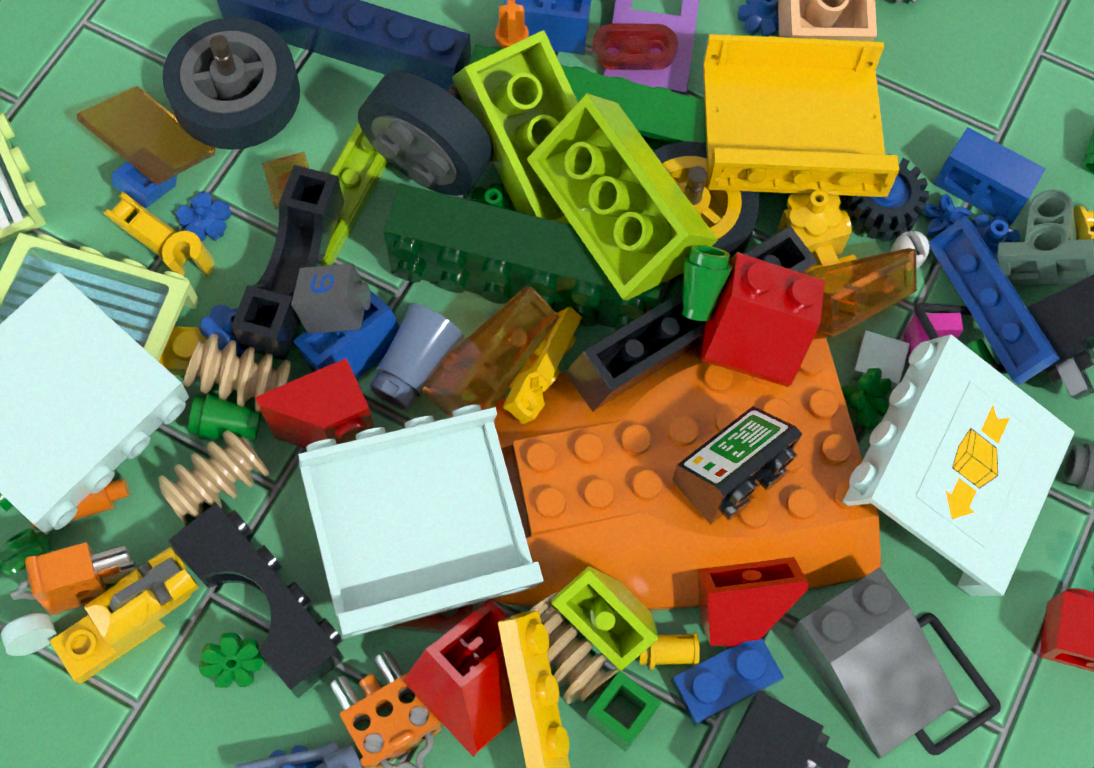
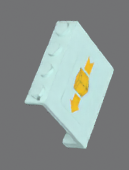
M950 334L923 341L910 354V366L902 382L894 388L890 395V406L883 421L871 433L869 439L871 445L862 463L855 468L850 476V488L843 503L847 506L871 503L964 571L957 586L970 596H1004L1075 432L953 335Z

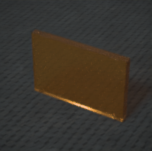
M138 86L77 113V120L156 185L215 155L216 148L205 145L191 137L184 131L171 112Z

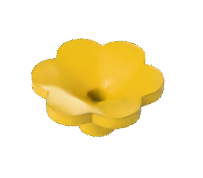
M816 190L812 194L792 193L787 201V206L791 210L788 217L789 223L796 229H805L810 236H822L827 229H835L841 223L842 214L838 210L840 198L838 195H827L821 190Z

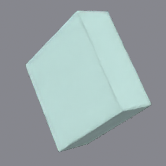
M865 330L860 341L851 377L860 379L862 375H866L869 368H880L882 370L881 379L890 378L891 389L894 390L900 383L910 344Z

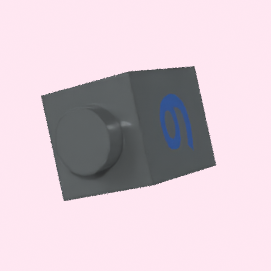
M353 263L306 267L299 270L291 305L308 334L361 330L364 311L370 307L371 295L368 284L362 282Z

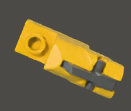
M171 546L86 604L84 608L89 615L49 641L74 682L79 685L166 627L161 618L186 602L191 594L199 589L197 582L187 572V567Z

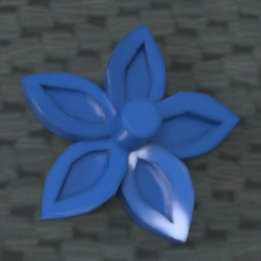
M948 193L941 198L938 206L927 204L922 212L925 216L933 219L927 227V236L939 234L965 216L970 219L973 214L964 207L955 208Z

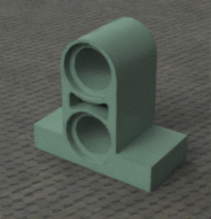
M1052 189L1037 194L1029 206L1025 242L999 243L998 263L1012 285L1076 284L1094 275V239L1076 240L1072 200L1068 193Z

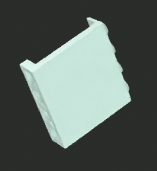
M60 272L55 274L0 324V493L46 535L53 529L58 530L67 525L78 511L76 506L90 493L96 494L103 490L113 479L115 474L113 471L127 457L132 459L138 456L149 444L151 439L149 436L162 423L169 424L173 422L183 412L186 406L185 401L189 398L183 384Z
M469 405L453 411L452 418L435 422L433 416L418 417L407 421L404 424L405 429L386 433L383 427L372 428L356 434L355 441L338 445L335 439L321 440L306 446L307 452L298 454L299 468L341 639L532 589L544 581L539 562H532L494 425V420L497 416L496 407L482 410L480 405Z

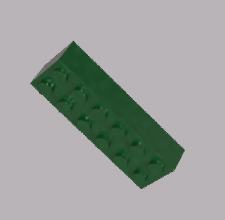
M401 183L399 184L383 230L391 272L396 273L403 280L409 282L424 280L436 283L443 289L453 293L468 291L480 294L490 302L497 304L511 302L523 305L530 311L541 315L556 314L567 307H572L582 317L579 324L584 326L599 324L614 328L616 331L657 307L664 285L662 283L629 300H623L572 225Z

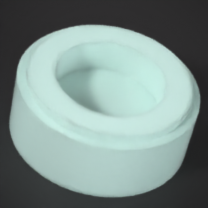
M32 613L11 621L4 627L0 636L8 655L23 656L50 644L49 641L56 637L57 633L49 615Z

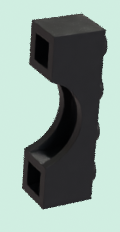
M297 165L293 166L279 202L278 231L270 261L260 280L252 286L247 285L231 325V329L241 349L246 350L250 346L254 348V353L262 355L270 353L273 358L287 359L292 341L300 324V319L291 305L300 268L321 266L344 205V198L337 175Z
M215 503L168 541L208 588L225 583H242L250 585L266 595L271 611V624L267 638L259 652L287 687L299 698L345 659L337 648L344 640L341 639L339 633L326 618L316 623L306 611L313 603L295 581L286 587L276 575V572L282 566L266 546L263 545L256 551L246 537L252 533V530L235 510L226 515L219 505Z

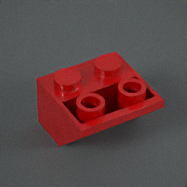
M491 599L426 648L403 679L409 688L473 757L516 719L498 626L499 621L508 617Z

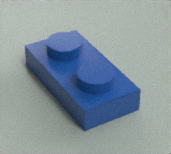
M761 638L760 640L742 642L740 645L733 646L672 678L671 682L695 726L755 695L758 691H762L780 682L784 676L764 640Z

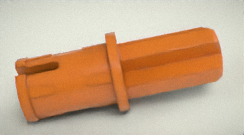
M507 0L506 5L499 7V24L495 29L496 42L503 49L529 37V31L525 25L524 6L516 4V0Z

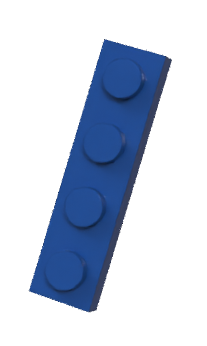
M962 217L929 241L930 248L1012 381L1021 385L1060 359L968 218Z

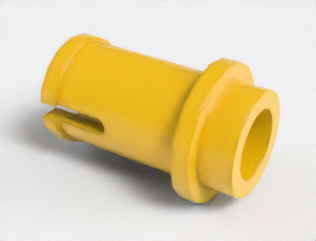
M698 634L658 635L659 639L637 657V664L647 665L648 670H654L655 665L663 664L698 665L700 659Z

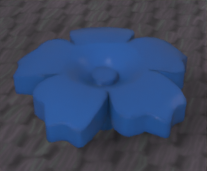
M199 192L197 197L191 199L192 207L180 205L179 210L175 213L181 227L185 228L184 231L195 233L201 241L206 239V233L214 241L224 236V231L227 228L224 221L231 217L229 204L222 203L220 200H216L213 203L209 192Z

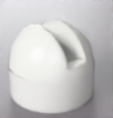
M915 230L902 233L896 238L891 248L893 261L904 269L912 270L919 268L929 254L930 245L928 239L921 232ZM914 245H915L916 248L918 249V251H919V253H920L919 255H917L916 249H915Z

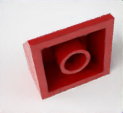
M737 252L728 262L732 266V270L715 310L712 312L711 320L706 321L701 361L789 387L792 385L820 326L825 281Z
M343 359L255 397L274 438L305 449L311 443L326 439H335L337 445L355 441L356 434L375 428L368 404L347 359Z

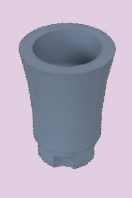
M409 303L401 325L387 353L376 369L378 374L370 384L371 391L395 407L407 411L415 397H420L446 357L464 338L463 333L451 321L432 309L417 303Z

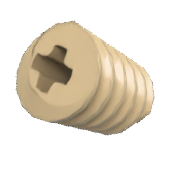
M213 333L204 344L200 343V340L198 341L188 365L183 386L189 387L197 377H200L201 392L206 394L217 383L219 384V399L226 400L233 390H237V405L242 407L252 396L256 397L286 384L290 375V361L285 359L275 370L273 369L272 354L266 353L258 363H255L254 348L250 346L240 357L236 356V341L230 340L222 350H219L218 335ZM255 399V411L261 413V410Z
M229 430L223 433L225 449L212 441L207 444L209 460H206L196 452L190 455L194 468L193 471L180 464L174 466L177 482L175 483L163 475L158 477L161 493L185 526L188 525V514L197 518L204 512V503L210 506L217 503L222 508L219 496L221 491L233 499L238 497L235 485L237 480L249 488L254 486L251 470L255 469L264 476L270 474L243 436L240 438Z
M556 592L539 602L530 611L539 610L541 623L547 629L549 636L547 653L551 670L557 668L553 676L556 678L558 686L562 687L570 684L563 696V700L566 704L580 700L584 703L609 685L620 670L615 668L605 672L602 669L608 658L602 653L592 656L590 650L593 644L587 638L579 640L577 635L580 631L572 623L567 625L565 622L566 617L552 606L551 599L559 593Z

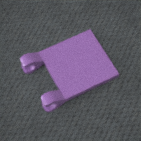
M615 0L604 75L624 77L634 83L650 87H665L675 93L686 95L699 0H682L680 16L632 10L633 0Z

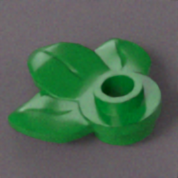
M28 528L9 538L5 542L8 549L0 552V568L3 573L13 575L17 571L27 569L25 564L27 557L40 556L52 552L47 543L50 540L49 534L46 535L42 531L35 533L33 528Z

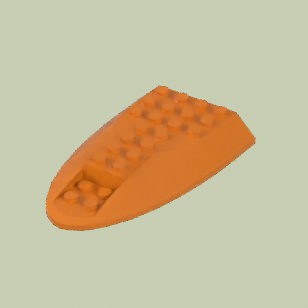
M819 329L817 330L798 373L789 387L701 361L703 343H701L594 412H592L565 372L559 374L553 384L542 393L545 406L537 417L530 422L522 425L515 416L503 408L507 397L483 408L482 410L496 407L497 416L494 420V425L532 562H539L544 580L535 588L491 600L505 605L534 607L548 596L560 592L588 566L619 580L649 611L700 607L698 569L795 557L808 581V590L858 581L879 567L881 568L880 529L877 507L871 503L847 506L843 503L850 488V476L863 460L829 345L824 334ZM752 406L796 426L802 433V436L793 450L797 457L786 467L788 473L766 491L760 485L748 497L751 500L748 506L729 521L722 515L710 525L672 481L677 464Z

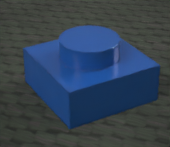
M141 151L112 172V185L129 195L144 208L149 207L174 188L177 181V173L145 151Z

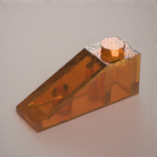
M906 248L815 268L805 273L825 281L821 322L816 333L834 338L916 292V249Z
M526 286L450 352L421 391L449 418L453 417V411L469 405H480L482 410L493 408L560 318L559 315L532 287Z

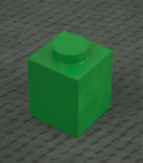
M619 671L588 711L586 721L627 752L656 713L661 702L622 671Z

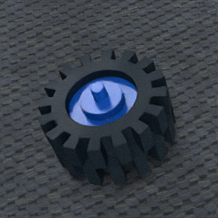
M902 158L899 164V172L888 197L842 195L844 197L841 203L842 210H848L847 214L850 221L857 220L853 229L858 233L863 228L868 229L867 237L874 239L877 233H881L882 241H889L893 233L897 238L902 233L911 231L925 209L929 198V191H924L928 185L926 178L917 180L921 173L917 166L911 171L908 170L907 166L910 161Z

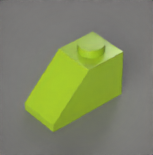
M590 566L551 599V604L620 671L659 639L653 614L619 580Z

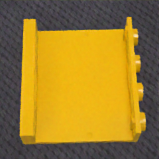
M709 34L703 60L708 190L812 194L816 190H821L827 195L888 197L899 172L898 155H885L876 68L884 49V42Z

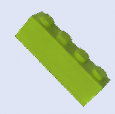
M587 93L527 158L531 167L623 300H629L684 273V257L690 255L692 246L703 245L712 247L718 241L616 102Z

